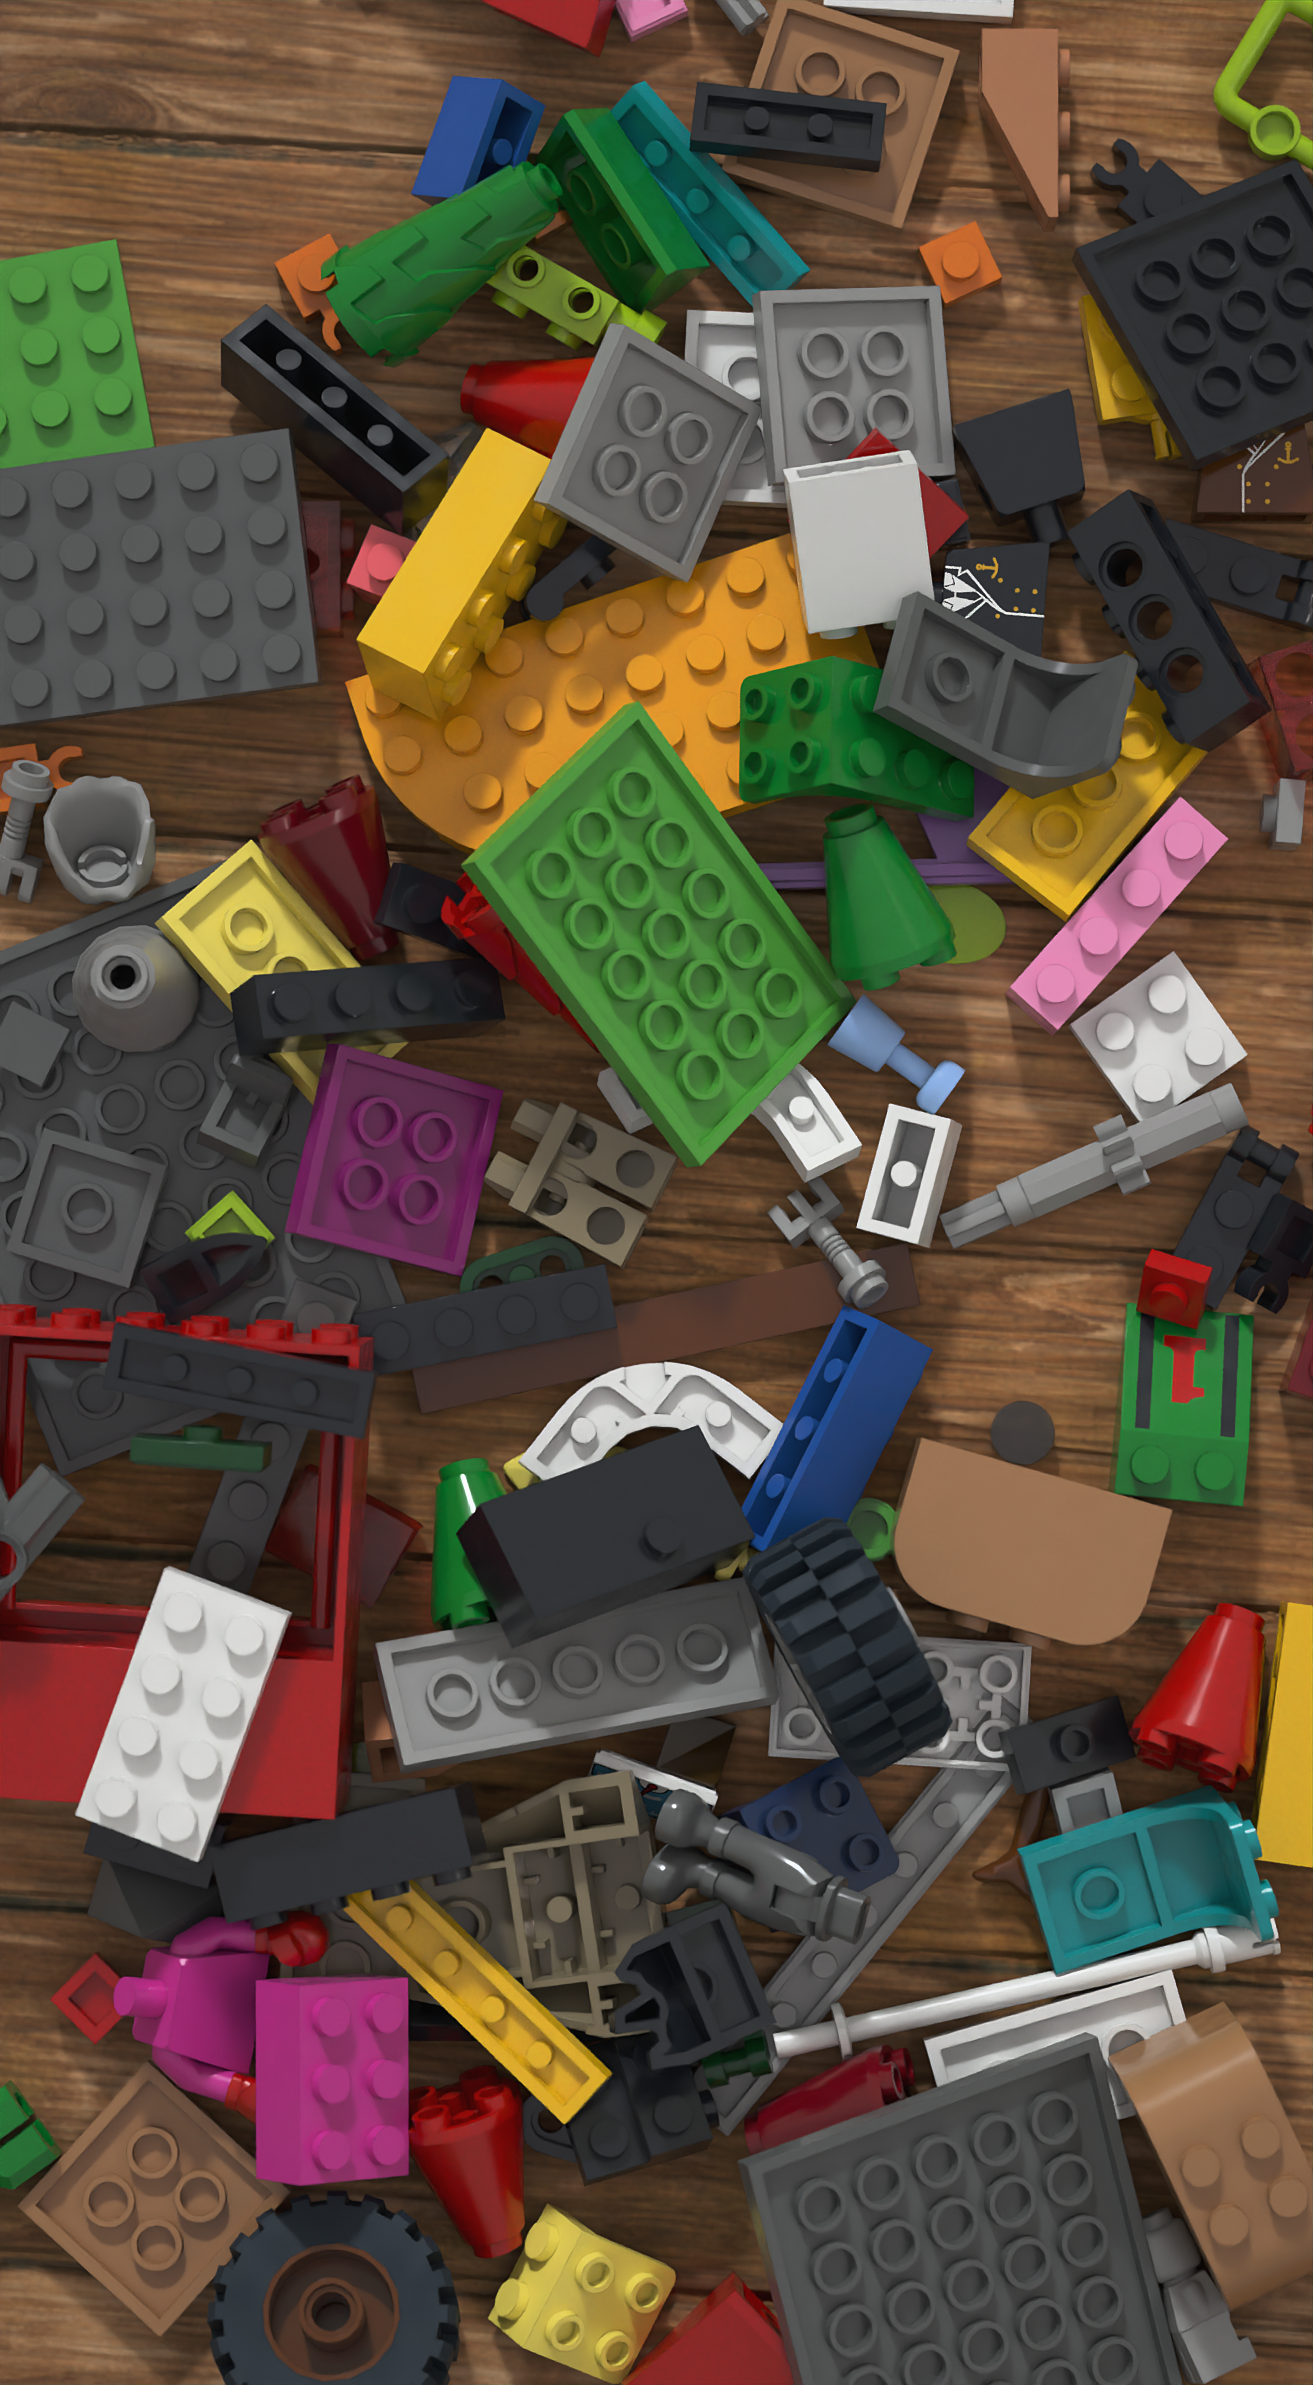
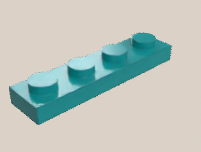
M646 81L633 85L610 112L619 123L694 241L752 307V295L759 291L792 290L807 275L810 268L709 153L689 151L691 133Z

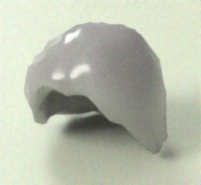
M113 775L109 778L84 776L76 779L69 786L59 788L49 804L43 821L44 843L56 875L59 877L63 887L84 904L98 905L108 901L115 903L128 901L136 892L149 883L156 862L155 820L151 818L149 801L142 786L136 782L128 781L121 776Z

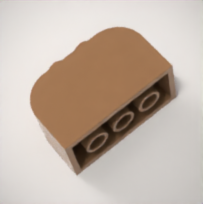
M917 1438L914 1442L895 1509L896 1513L890 1532V1558L897 1575L907 1588L928 1602L948 1608L946 1621L985 1633L990 1621L1010 1626L1008 1639L1047 1651L1050 1649L1052 1639L1075 1645H1096L1120 1636L1141 1615L1150 1593L1173 1510L928 1439Z
M1224 2002L1216 2004L1187 2018L1186 2021L1178 2025H1172L1146 2040L1143 2039L1110 2055L1108 2059L1135 2114L1177 2207L1192 2234L1209 2275L1228 2309L1233 2311L1312 2273L1313 2172L1250 2040Z

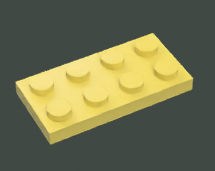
M252 840L247 842L154 923L231 1012L230 993L253 975L362 967ZM409 1042L355 1046L353 1048L392 1058ZM326 1049L268 1054L282 1071L293 1079L295 1086L313 1105Z

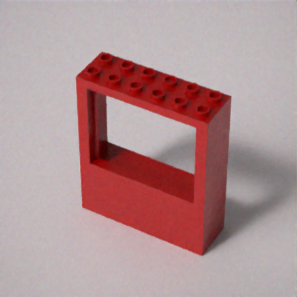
M0 1304V1476L8 1498L10 1500L22 1485L28 1358L107 1363L114 1324L122 1322L373 1371L375 1337H359L358 1325L342 1323H320V1328H312V1333L310 1334L294 1333V1321L257 1319L255 1324H246V1330L229 1329L230 1318L222 1316L193 1315L191 1320H181V1326L165 1325L166 1314L157 1312H126V1316H116V1322L101 1321V1310L62 1308V1312H51V1318L37 1317V1306ZM370 1418L367 1434L364 1439L321 1431L311 1617H290L219 1812L335 1820L350 1800ZM0 1541V1575H5L14 1571L17 1564V1556L10 1544ZM16 1582L0 1601V1798L80 1803L151 1607L16 1598Z

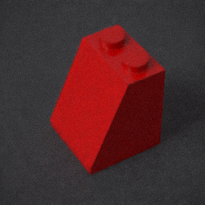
M732 2271L630 2370L628 2375L622 2380V2385H794L777 2316Z

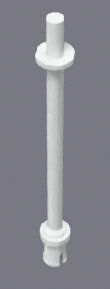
M1274 1918L1270 1919L1275 1937L1261 1942L1254 1932L1240 1926L1221 1925L1217 1927H1203L1196 1931L1189 1940L1101 1959L1059 1974L1052 1970L845 2017L844 2010L839 2002L830 2004L832 2021L774 2033L773 2039L778 2059L839 2046L842 2059L845 2061L852 2057V2043L1196 1964L1204 1969L1210 1968L1212 1974L1224 1972L1226 1964L1270 1954H1280V1943L1276 1941L1279 1938Z

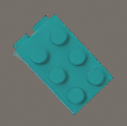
M1212 1785L1017 1849L1048 1958L1056 1974L1182 1932L1203 1927L1220 1925L1244 1927L1254 1932L1261 1942L1275 1937L1270 1919L1279 1916V1909L1268 1880L1260 1881L1253 1860L1262 1857V1849L1256 1830L1249 1819L1242 1820L1236 1803L1234 1801L1226 1803Z

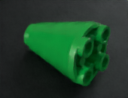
M870 802L853 804L827 815L824 818L827 832L824 833L822 838L829 959L835 976L841 981L861 979L864 990H877L899 981L901 978L900 970L919 963L924 967L934 966L955 957L957 952L953 941L956 935L952 923L882 815H876L873 804Z
M472 1458L448 1464L438 1471L441 1483L435 1487L430 1613L433 1626L437 1631H447L498 1621L456 1533L479 1504L506 1495L507 1492L497 1473L490 1471L487 1459Z

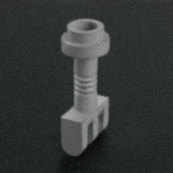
M18 760L13 762L10 770L4 772L1 789L11 797L0 842V895H8L14 875L22 877L18 891V901L31 904L37 890L44 859L25 854L24 851L36 803L50 800L53 783L49 779L50 770L44 765L29 760Z
M820 1176L807 1182L812 1193L820 1199L814 1206L811 1207L797 1189L787 1196V1199L800 1215L794 1221L790 1222L786 1212L777 1204L766 1212L794 1249L809 1238L814 1241L843 1278L837 1291L846 1303H855L859 1309H864L876 1303L888 1290L889 1285L885 1281L886 1270L877 1260L862 1262L831 1223L845 1210L841 1202Z

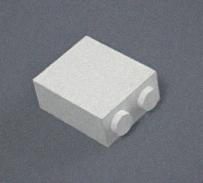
M910 450L782 469L802 619L809 634L819 632L820 637L823 639H840L858 633L857 626L882 622L884 628L895 629L903 597L918 591L934 600L918 465Z

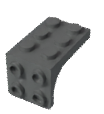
M917 591L902 598L873 712L1024 795L1035 799L1105 774L1116 763L1122 749L1120 737L1127 709L1135 696L1136 685L1134 680L1138 661L1125 653L1102 662L1090 664L1063 663L1041 658L1012 645Z

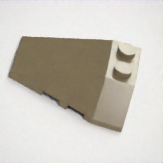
M632 1770L567 1779L482 1822L481 1826L489 1858L470 1866L473 1876L471 1878L441 1886H434L432 1875L413 1879L564 2027L584 2031L588 2035L603 2038L650 2032V2030L615 2035L609 2031L608 2018L613 2012L638 1997L634 1987L620 1981L614 1973L633 1943L668 1926L665 1904H655L645 1899L642 1894L643 1879L657 1852L653 1826ZM403 1968L404 1977L408 1978V1999L441 2005Z

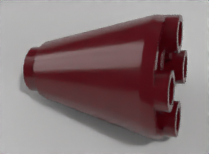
M357 774L325 789L327 795L318 799V803L305 808L302 799H298L267 814L269 819L260 824L263 832L257 837L263 850L307 905L316 913L346 949H350L355 960L361 961L392 948L401 941L398 932L373 923L382 900L391 867L379 798L372 785L364 786L360 775Z
M889 2044L870 2047L759 2105L757 2112L746 2114L744 2118L745 2139L750 2156L911 2097L912 2094L909 2086L915 2084V2069L908 2049L904 2047L893 2050Z

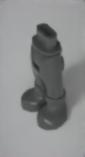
M677 1789L667 1798L658 1815L655 1826L657 1840L667 1843V1845L656 1854L646 1871L642 1885V1894L645 1899L658 1905L670 1904L677 1900L687 1889L697 1888L701 1895L725 1902L739 1914L766 1927L790 1934L815 1936L816 1939L827 1942L833 1936L853 1945L859 1942L865 1928L871 1900L870 1897L849 1889L847 1878L841 1875L833 1878L834 1875L820 1865L814 1857L743 1827L738 1821L727 1817L719 1820L711 1813L707 1803L696 1793ZM696 1846L708 1848V1853L719 1858L713 1859ZM724 1859H728L736 1864H739L749 1869L752 1872V1874L734 1867V1864Z

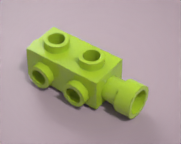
M525 245L506 260L497 273L486 282V284L496 289L491 298L492 302L521 319L525 318L529 309L551 321L545 333L576 351H579L584 341L598 348L610 323L626 325L658 344L668 322L648 310H645L642 314L621 303L618 299ZM529 261L537 262V275L532 280L522 281L520 279L521 267ZM583 293L592 294L594 298L592 308L585 313L575 312L574 302L576 298Z

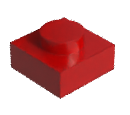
M1151 1249L1144 1264L1136 1311L1197 1330L1204 1315L1213 1268Z
M97 1951L50 2000L96 2045L123 2017L117 2013L113 2001L115 1987L123 1976Z

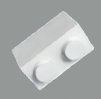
M890 1103L856 1228L930 1248L962 1124L952 1119Z

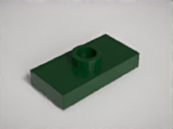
M189 1424L183 1425V1435L141 1432L132 1437L130 1461H134V1464L260 1473L271 1465L272 1442L222 1438L223 1427Z

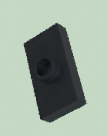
M1118 1695L1106 1697L998 1733L1016 1795L1026 1794L1136 1757Z

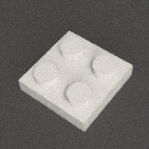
M1174 951L1068 1026L1137 1123L1175 1107L1248 1055Z

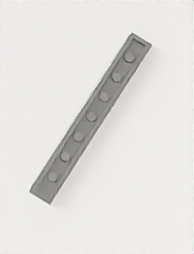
M1002 1696L1001 1716L1004 1713L1019 1726L1020 1710ZM991 1711L985 1714L972 1732H976L982 1722L990 1719ZM1028 1717L1027 1723L1032 1722L1033 1720ZM989 1728V1729H987V1730L985 1731L983 1738L985 1737V1735L989 1732V1730H990L991 1728ZM964 1741L950 1759L966 1760L977 1747L976 1743ZM980 1753L974 1759V1761L999 1763L997 1758H990L983 1753ZM941 1767L887 1834L899 1858L897 1871L859 1892L870 1897L871 1900L865 1928L859 1942L853 1945L834 1936L827 1942L816 1939L815 1936H805L764 1986L763 1991L777 2022L764 2028L773 2063V2073L756 2078L753 2077L751 2072L730 2077L729 2085L714 2089L709 2088L702 2064L693 2074L698 2092L706 2089L710 2090L719 2115L720 2124L717 2128L726 2136H729L791 2059V2057L778 2059L773 2034L821 2022L831 2009L830 2004L836 2003L1013 1784L1010 1771ZM744 2038L728 2044L723 2051L726 2052L745 2047Z

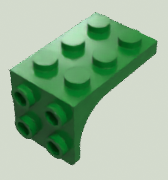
M829 656L746 677L741 684L739 795L743 801L757 804L797 796H840L863 799L957 822L974 818V767L873 712L884 669Z

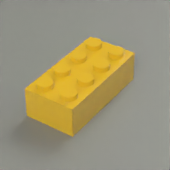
M489 428L485 430L356 639L373 689L438 722L448 705L455 707L460 703L471 682L472 673L470 669L481 652L488 654L494 648L503 630V615L513 599L521 601L525 597L535 578L536 568L534 565L545 547L552 549L556 546L566 528L567 519L533 501L551 459Z

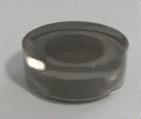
M1016 1401L1005 1405L995 1414L990 1425V1441L994 1450L1002 1459L1012 1464L1027 1465L1041 1460L1050 1451L1055 1438V1428L1050 1415L1041 1406L1029 1401Z

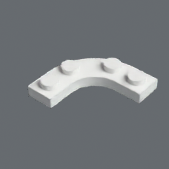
M799 1063L751 1113L772 1133L804 1183L859 1157L862 1147L861 1142L819 1081ZM612 1067L599 1073L597 1085L629 1135L653 1124L652 1120Z
M673 1362L639 1364L612 1370L595 1378L579 1389L557 1411L518 1463L539 1480L544 1481L602 1460L614 1446L628 1435L649 1428L670 1429L680 1432L699 1425L713 1454L745 1479L749 1480L768 1456L783 1423L738 1388L711 1372Z

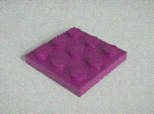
M327 1043L285 1232L445 1275L462 1277L504 1090L346 1045Z

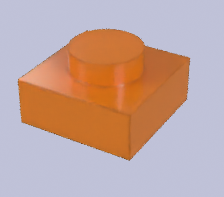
M976 221L918 247L917 254L932 285L940 286L941 304L944 309L1000 284L1002 281V275Z

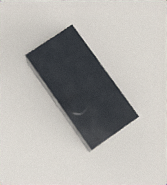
M699 1425L481 1503L456 1533L511 1648L729 1567L756 1538Z

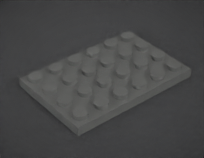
M289 428L0 469V729L323 685L293 432Z

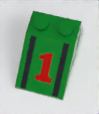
M1126 1303L1108 1491L1119 1495L1243 1506L1250 1431L1254 1315L1204 1311V1315L1196 1330L1136 1311L1137 1304Z

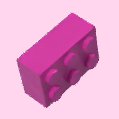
M370 1973L256 1980V2178L303 2186L409 2175L408 1978Z

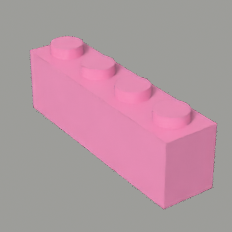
M1180 796L1017 978L1005 995L1053 1036L1228 838Z

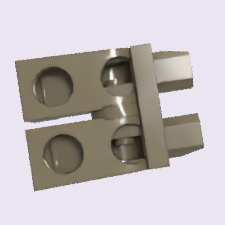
M525 1098L510 1128L539 1143L538 1148L529 1165L498 1151L483 1181L502 1197L510 1200L508 1205L512 1210L534 1220L624 1270L650 1219L646 1214L594 1189V1187L598 1183L643 1208L654 1212L679 1163L677 1156L583 1114L560 1102L558 1108H555L549 1104Z

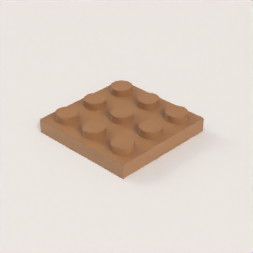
M777 0L748 88L887 103L879 173L726 155L722 169L733 181L901 235L959 59L960 50L806 0Z
M149 2059L17 2207L161 2337L212 2281L219 2265L225 2266L232 2258L229 2247L242 2232L249 2237L259 2228L256 2218L270 2208L275 2210L291 2193L292 2188L287 2183L257 2179L256 2155Z

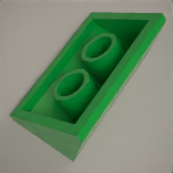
M609 108L572 109L563 114L532 165L536 166L539 163L546 165L557 178L562 188V196L559 197L558 207L561 211L567 210L573 220L570 226L617 299L640 314L645 310L651 312L708 269L710 264Z

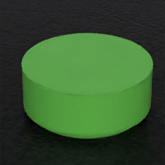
M862 1498L856 1503L846 1524L853 1536L857 1538L869 1560L875 1562L891 1554L890 1532L896 1512L881 1500Z

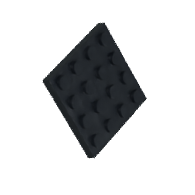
M1297 159L1076 248L1072 258L1075 268L1191 472L1313 421V187Z

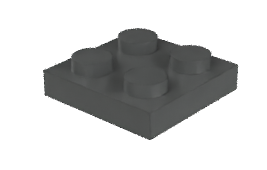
M44 1128L6 1251L131 1289L169 1166Z

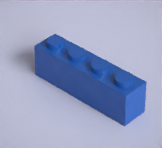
M843 1305L741 1508L756 1537L749 1544L750 1546L763 1551L824 1517L841 1518L844 1523H847L856 1503L864 1493L866 1483L885 1445L893 1435L894 1427L913 1389L922 1377L923 1369L933 1349L878 1319Z

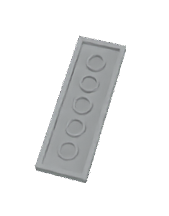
M743 1577L660 1592L515 1648H511L499 1621L375 1643L372 1652L401 1774L774 1705L780 1697L756 1603Z

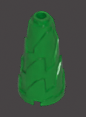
M522 161L514 168L509 164L459 195L455 194L425 211H421L409 219H405L390 229L379 231L350 248L348 245H345L326 259L321 266V280L335 274L338 282L337 285L326 292L334 312L356 343L371 358L383 349H386L391 354L385 358V363L382 365L392 368L400 366L418 354V347L445 325L461 305L497 273L506 260L554 220V214L558 212L556 199L562 196L560 183L552 171L542 163L533 166L529 162Z

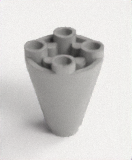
M146 925L120 926L97 937L81 954L72 978L73 1005L83 1026L104 1045L127 1053H151L175 1041L192 1022L200 1000V975L160 930ZM119 965L131 966L136 973V980L128 989L121 990L112 984L118 978L119 971L117 966Z

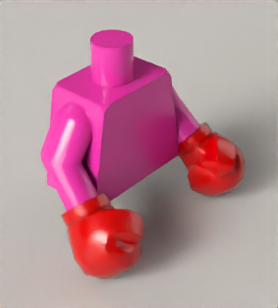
M304 1910L287 1912L289 1921L256 1930H251L248 1919L227 1924L226 1917H207L176 1935L171 1946L153 1947L146 1954L142 1978L123 1977L118 1981L114 1990L113 2001L117 2013L121 2016L135 2017L132 2030L134 2039L152 2045L153 2062L181 2089L224 2102L225 2108L238 2111L243 2117L256 2124V2078L239 2073L249 2074L256 2037V1980H266L270 1955H276L284 1965L304 1967L320 1961L330 1947L329 1930L320 1916H312L310 1912Z

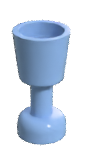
M863 994L827 1046L874 1072H878L885 1063L920 1088L916 1095L918 1106L926 1113L934 1115L958 1083L965 1069L950 1060H943L934 1068L899 1043L904 1037L905 1031Z

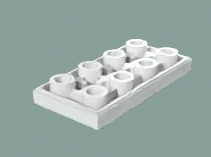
M917 1636L920 1642L918 1647L923 1653L934 1679L941 1689L953 1722L945 1736L894 1764L1009 1771L998 1733L1018 1725L1004 1713L1001 1716V1700L1003 1696L1020 1710L1019 1726L1027 1723L1032 1646L1014 1642ZM775 1644L773 1671L780 1697L776 1704L771 1705L768 1756L831 1760L840 1757ZM991 1711L990 1719L982 1722L976 1732H972L985 1714ZM991 1728V1729L989 1730V1732H988V1733L985 1735V1737L983 1738L985 1731H986L987 1729ZM964 1741L976 1743L977 1747L966 1760L950 1759ZM983 1753L990 1758H997L999 1763L974 1761L977 1755Z

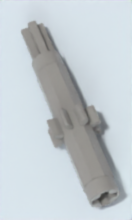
M1231 1083L1128 1128L1120 1114L1093 1126L1099 1139L1098 1141L996 1185V1190L939 1214V1217L955 1250L1012 1224L1014 1227H1017L1115 1183L1119 1184L1123 1195L1134 1192L1151 1184L1146 1172L1147 1169L1249 1125V1122Z

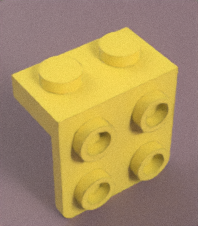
M547 2203L538 2222L529 2230L525 2240V2247L508 2280L498 2290L495 2305L488 2319L524 2349L611 2384H619L630 2372L675 2284L676 2273L671 2267L661 2261L596 2235L567 2211Z

